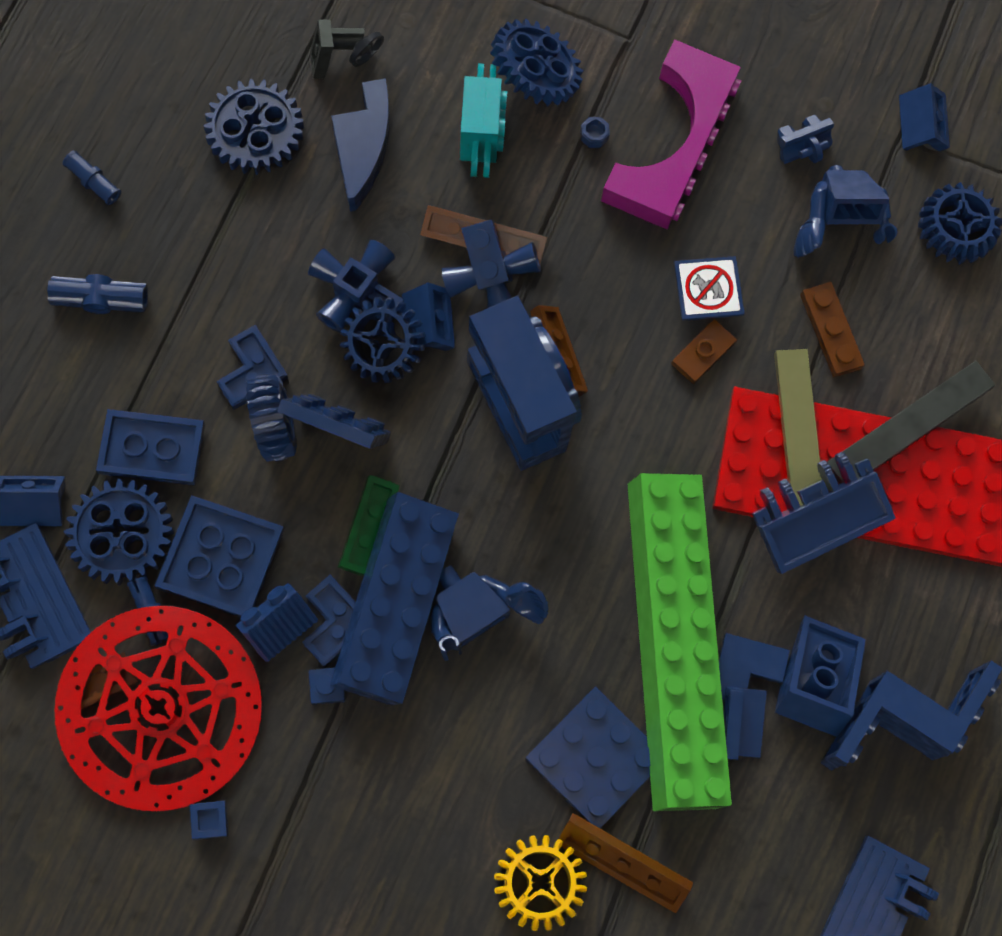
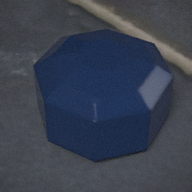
M601 117L587 118L581 124V141L589 148H601L609 140V124Z

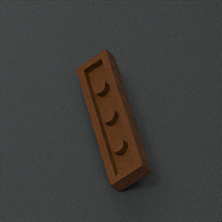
M428 205L420 235L466 247L461 228L486 220ZM494 223L501 250L505 251L506 255L533 242L541 265L548 237Z
M572 813L558 838L563 841L561 847L565 850L572 847L574 849L572 854L674 913L678 911L693 886L692 881Z

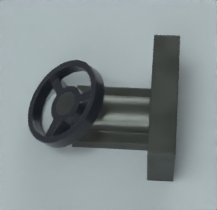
M318 20L310 50L313 79H325L333 50H353L349 62L354 67H359L379 50L384 41V36L380 32H374L364 37V28H331L330 20Z

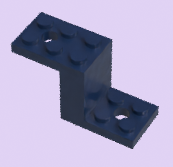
M989 661L970 671L948 709H945L889 671L882 673L869 682L854 707L853 717L838 737L834 739L820 764L831 771L841 766L845 767L849 762L853 764L863 750V746L859 744L866 733L871 735L877 725L882 726L932 760L944 756L948 757L953 752L958 753L968 739L965 732L970 723L972 725L976 724L984 712L985 708L981 705L986 696L991 697L999 687L1001 680L997 677L1002 671V667L993 661Z

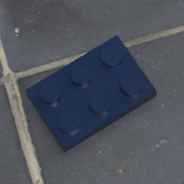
M107 409L96 471L101 475L195 485L205 422L204 420Z

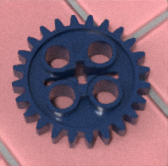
M515 19L512 24L506 22L504 27L499 29L491 43L493 48L490 51V55L495 57L492 64L500 67L497 75H505L507 78L504 84L512 83L515 86L514 93L520 90L524 92L525 100L532 96L535 104H538L543 99L546 106H549L552 101L558 106L562 101L566 103L576 93L583 80L580 77L583 70L578 67L581 60L573 58L576 51L567 49L566 46L569 42L567 40L560 41L559 32L551 34L548 25L542 29L538 21L531 26L528 19H525L522 24L519 20Z
M250 79L249 86L244 87L243 83L238 81L237 90L226 86L228 93L226 96L217 93L216 96L219 104L209 103L211 112L205 113L207 123L204 124V130L208 134L205 136L207 144L212 145L211 151L213 155L219 154L221 164L229 161L231 170L241 165L243 174H246L249 167H253L255 174L258 175L262 166L268 172H271L272 163L281 168L283 167L282 157L288 160L292 159L290 149L299 150L297 140H303L301 129H304V122L301 119V108H296L297 102L295 98L289 99L287 89L279 93L277 83L273 84L269 89L267 88L266 80L263 79L259 86H255L254 80ZM246 106H253L250 110H242ZM273 118L281 119L276 123L269 122ZM232 130L240 131L236 135H228ZM258 143H267L264 147H255Z
M121 479L117 480L115 488H112L108 481H104V490L101 492L95 486H92L94 496L89 498L81 494L84 505H72L77 516L66 518L74 526L64 530L67 537L73 538V540L65 544L69 550H76L71 554L70 558L74 562L81 561L78 568L82 572L90 569L89 577L95 580L101 574V581L106 585L111 577H114L115 583L118 586H121L123 577L126 576L130 582L133 581L135 583V574L137 573L148 578L146 568L150 566L158 570L159 567L155 559H166L167 556L162 551V547L168 548L172 544L170 540L165 538V536L174 534L172 527L165 526L173 521L170 514H163L168 509L166 503H158L160 496L157 492L149 495L150 489L147 485H143L137 490L135 480H131L127 488ZM138 509L144 511L142 519L136 522L129 521V516L133 511ZM105 510L111 511L110 518L103 523L96 522L100 512ZM123 526L126 531H122L120 537L116 538L113 533L119 532V527ZM149 529V532L147 534H141L139 532H136ZM93 530H99L100 532H103L90 535L91 531ZM133 542H143V548L137 554L128 553L129 546ZM100 543H110V548L105 554H95L96 547Z

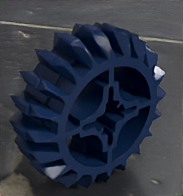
M961 182L956 184L954 188L948 184L942 190L939 188L935 190L930 197H927L923 203L924 206L919 212L921 219L918 222L917 228L923 230L920 234V239L929 240L926 244V249L934 247L937 249L935 257L944 254L946 255L947 262L952 261L955 257L959 265L964 263L966 259L972 263L978 257H985L989 250L996 246L997 239L1001 236L1002 232L999 228L1002 225V218L997 217L1000 213V208L991 206L994 198L985 199L983 197L985 194L984 190L978 193L975 192L973 184L964 189ZM952 206L951 212L939 215L940 209ZM981 232L980 238L968 241L970 234Z
M375 297L372 305L370 301L365 300L362 302L363 311L356 307L352 309L356 319L348 317L345 319V323L351 326L350 330L344 329L340 332L341 335L348 336V342H342L340 344L341 348H349L350 350L343 358L345 360H355L350 368L353 371L362 368L360 371L361 378H367L371 374L372 382L378 383L382 377L385 383H391L394 375L397 380H401L404 378L403 370L408 373L414 371L410 361L416 363L421 361L420 356L416 355L415 352L416 350H425V346L417 344L418 339L425 338L426 334L425 332H416V328L420 327L423 323L421 320L411 321L416 312L413 309L404 312L406 303L402 301L395 305L394 298L387 297L385 302H383L381 297ZM382 314L381 320L377 321L373 331H363L366 324L372 318ZM393 317L401 324L405 333V339L396 335L394 331L395 323L392 322ZM371 337H388V340L395 341V344L378 343V340L371 339ZM361 341L370 346L371 357L374 358L373 363L366 357ZM393 349H403L402 354L395 362L384 366L385 359L389 358V354Z
M266 374L249 380L246 387L247 407L254 439L257 442L260 454L267 462H277L295 456L297 438L295 435L294 419L277 412L281 399L288 398L283 382L277 375Z

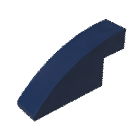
M386 78L362 82L366 110L331 116L350 211H356L371 190L386 153L389 136V98Z

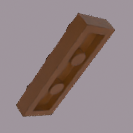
M832 282L802 290L800 296L833 378L861 370L865 364Z
M536 306L530 310L531 316H536L541 320L543 327L555 342L567 365L574 388L580 397L587 393L588 389L560 310L554 306Z

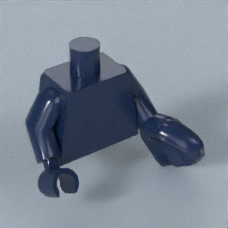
M840 165L830 167L825 172L823 180L816 184L812 193L809 219L798 232L794 245V256L798 258L805 257L812 253L814 249L821 247L825 222L826 224H880V228L873 234L874 241L877 244H881L886 238L887 243L891 242L897 236L898 231L893 224L889 223V219L892 217L888 192L877 185L865 171L844 170Z
M450 565L442 570L439 579L444 591L435 597L436 605L431 610V632L439 645L443 659L448 661V651L457 650L459 655H461V648L508 618L511 611L509 607L532 622L542 624L548 615V602L543 592L535 589L527 582H519L508 586L487 575L478 576L475 572L461 579L453 566Z

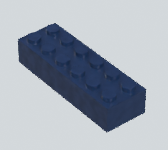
M400 492L388 498L330 686L391 706L403 704L459 513Z

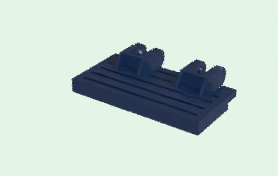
M844 452L836 454L835 461L844 481L839 485L827 461L823 460L817 463V469L822 480L797 491L803 504L802 506H800L787 479L779 481V491L787 507V510L783 512L780 511L775 496L768 487L760 490V496L765 507L753 512L752 515L777 573L783 574L896 519L877 472L873 471L869 459H864L854 464L860 477L857 479Z
M34 523L1 540L0 574L2 578H0V593L10 589V592L0 596L1 608L9 624L0 628V641L9 639L27 629L30 636L10 645L3 653L6 659H12L38 646L39 649L25 656L30 668L33 670L46 662L50 663L75 650L86 636L91 633V630L38 524Z
M865 836L820 936H901L908 917L895 911L896 906L922 920L928 921L931 913L922 906L906 900L904 895L907 889H910L927 900H937L938 892L909 877L911 875L924 882L930 868L870 836Z

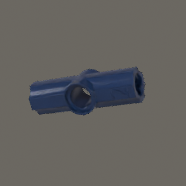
M100 274L88 275L86 279L52 276L48 281L47 293L50 305L82 307L85 311L94 314H108L110 310L145 312L148 305V286L146 283L114 281L112 278Z

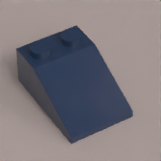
M804 616L785 670L783 682L780 686L775 713L838 737L853 717L866 639Z

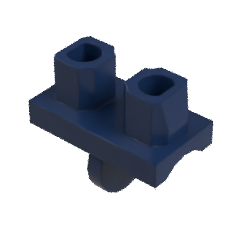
M814 114L805 118L800 130L795 131L789 125L779 128L777 131V141L781 147L780 159L786 164L809 157L813 163L820 162L823 159V151L832 146L831 130L834 128L833 121L830 118L821 121Z

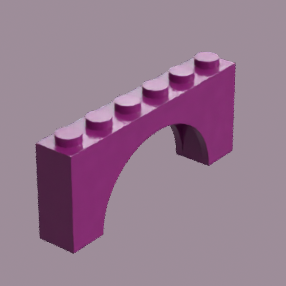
M674 39L663 62L659 79L671 85L683 98L690 116V135L676 153L657 164L632 167L615 163L603 188L601 202L667 230L672 220L678 222L685 204L680 203L684 194L690 196L696 179L692 178L695 169L702 170L708 154L704 153L706 145L713 146L719 129L715 128L717 121L724 122L730 108V104L726 103L729 95L735 97L742 80L737 79L741 67Z

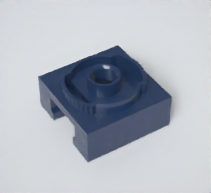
M519 296L469 316V332L476 346L468 349L467 363L520 471L566 452L573 425L579 423L582 419V410L579 396L574 388L567 365L555 342L543 327L541 320L536 316L529 318Z

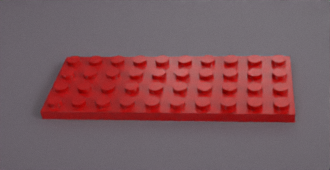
M734 386L731 393L712 509L753 517V512L765 507L760 496V490L768 487L773 492L780 511L783 512L787 510V507L779 491L778 482L787 479L779 395ZM814 402L820 462L823 460L828 462L836 454L843 452L891 419V417ZM936 427L874 470L879 476L896 519L857 538L1002 567V439Z

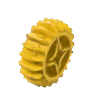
M534 835L529 837V848H526L522 840H518L516 845L520 853L516 854L512 849L508 848L505 853L512 861L508 863L505 860H499L498 866L506 869V873L494 874L495 880L504 881V886L494 889L495 894L505 892L507 896L506 899L498 903L499 906L502 908L510 903L513 909L507 913V917L511 919L517 912L522 915L518 921V926L520 927L526 924L527 918L532 919V931L538 930L539 920H544L546 931L552 929L551 918H555L559 926L565 925L561 913L565 912L569 917L573 918L576 913L569 906L571 902L577 906H582L584 902L581 898L576 897L575 893L587 891L586 886L577 885V879L587 877L586 872L575 873L574 867L582 863L581 858L570 862L568 857L574 852V849L569 847L564 853H561L559 849L563 841L557 839L553 848L548 847L550 841L548 835L543 836L542 846H537V839ZM533 854H546L555 858V860L546 869L540 870L528 864L523 858ZM515 867L527 879V888L518 900L512 888V876ZM562 867H564L568 877V891L565 899L554 886V877ZM552 869V873L547 877L549 882L546 884H549L548 890L553 896L548 891L540 889L528 897V893L533 889L531 884L535 882L531 881L533 876L527 870L533 875L541 877ZM536 896H544L557 906L554 910L546 913L533 912L525 907Z

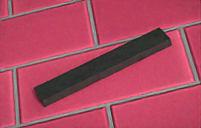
M974 361L845 449L843 452L850 460L857 479L860 477L854 464L864 459H869L874 471L996 386L979 363ZM834 457L827 463L831 466L837 482L841 484L844 481Z

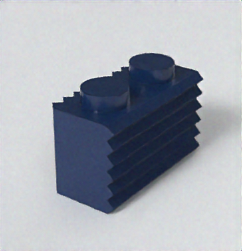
M287 583L285 586H277L272 589L267 595V600L259 607H252L246 610L240 618L241 621L236 624V627L265 662H269L277 653H280L293 640H296L298 636H301L314 623H317L318 618L299 593Z

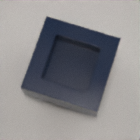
M335 668L308 670L312 705L346 702L345 690L330 686Z
M226 801L190 804L192 840L228 836Z

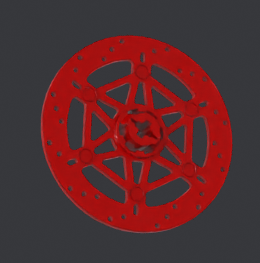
M174 606L143 607L130 610L107 620L86 636L69 658L58 683L54 709L55 726L61 749L68 763L78 777L94 792L111 802L131 809L142 811L174 810L197 803L211 796L228 783L240 770L254 746L259 731L262 711L261 690L255 668L247 652L239 641L222 625L203 614ZM180 626H183L182 634L179 636L177 634ZM160 631L168 633L167 643L163 647L124 658L115 650V647L121 642L140 634ZM193 638L212 650L226 667L229 674L228 677L215 680L186 652L188 640ZM100 648L107 653L105 657L99 653L98 650ZM161 655V660L152 677H148L132 666L134 662ZM170 656H175L174 679L162 678L161 675ZM186 661L205 679V683L181 685L183 662ZM97 665H102L108 671L97 713L95 716L83 718L82 699L87 681ZM123 669L142 681L134 691L131 690L121 676L120 672ZM116 681L128 697V701L107 711L106 706L112 685ZM237 682H241V683H242V685H241L240 687H237V688H232V687H231V685L234 684V683H237ZM160 684L161 688L170 689L172 687L179 694L177 698L179 706H182L180 718L176 714L178 707L174 697L166 691H152L149 688L150 686ZM211 691V696L193 705L189 704L188 692ZM148 696L159 702H162L164 699L167 701L164 708L170 719L159 713L153 716L151 712L154 710V706L148 699ZM234 697L236 699L234 726L226 745L222 750L218 751L210 743L220 703L223 699ZM138 698L142 701L140 708L145 720L157 725L166 724L169 726V729L158 731V728L151 726L146 728L139 720L141 718L140 711L136 709ZM211 704L212 709L205 733L202 734L190 718V714ZM126 710L129 711L130 723L107 725V719ZM184 724L188 726L198 740L196 746L177 735V731ZM238 725H241L242 728H241V729H237V726H238ZM86 728L84 732L76 733V729ZM136 730L135 754H131L113 736V732ZM102 735L132 764L130 776L128 778L119 776L103 764L89 744L90 738ZM146 735L155 737L157 741L148 760H143L144 737ZM166 738H170L186 749L184 754L160 761L157 760V756ZM241 753H244L243 758L240 757ZM191 758H197L203 764L202 771L180 782L164 785H152L150 783L151 773L154 769ZM213 758L220 763V767H216L211 760ZM212 776H215L216 778L214 781L211 780ZM137 781H140L139 790L135 791V784ZM179 785L182 786V790L178 789Z

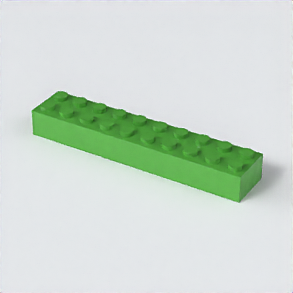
M641 473L628 483L647 743L651 765L649 769L653 811L705 810L732 806L702 475Z

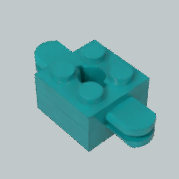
M478 63L477 77L465 76L460 160L471 161V177H477L478 162H484L483 177L489 178L490 162L496 163L497 151L503 152L507 91H501L502 79L496 78V66L490 64L489 78L484 77V64Z

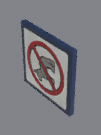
M736 256L674 261L682 321L744 316Z

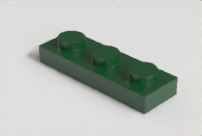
M373 475L367 477L337 568L364 577L387 500L399 491L400 485Z

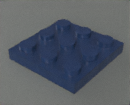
M303 394L301 396L293 395V398L281 399L277 412L369 449L387 444L391 435L390 431L384 429L385 423L369 417L367 419L361 418L360 420L354 417L355 411L339 405L337 407L331 406L330 408L325 406V399L312 394L307 396Z
M191 495L155 587L173 595L241 617L246 610L256 605L284 533V526Z
M596 686L525 758L586 821L598 828H601L650 777L649 766L651 765L647 737Z

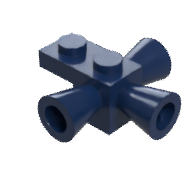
M492 219L461 228L472 266L442 268L443 281L450 298L477 285L479 290L487 289L488 308L512 298L505 285L506 283L513 282L512 275L541 272L533 242L506 255L505 251L501 250Z
M370 240L360 263L350 257L345 266H343L325 248L320 250L309 267L308 275L333 284L335 297L316 313L318 319L330 329L340 333L346 325L345 319L349 318L354 307L363 311L362 302L365 300L370 301L372 305L375 297H381L383 302H385L387 297L394 298L395 305L399 301L404 302V299L378 284L377 275L395 260L392 251L382 243ZM382 314L375 316L372 320L376 322L381 320Z

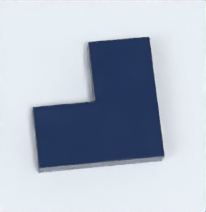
M254 325L228 340L243 366L216 382L233 410L247 403L246 387L249 380L265 374L277 375L282 382L289 378L261 332Z
M331 574L306 595V599L326 621L302 641V644L324 668L340 654L356 603Z
M725 633L719 655L722 702L725 700L726 687L748 688L750 676L781 684L784 679L790 650Z

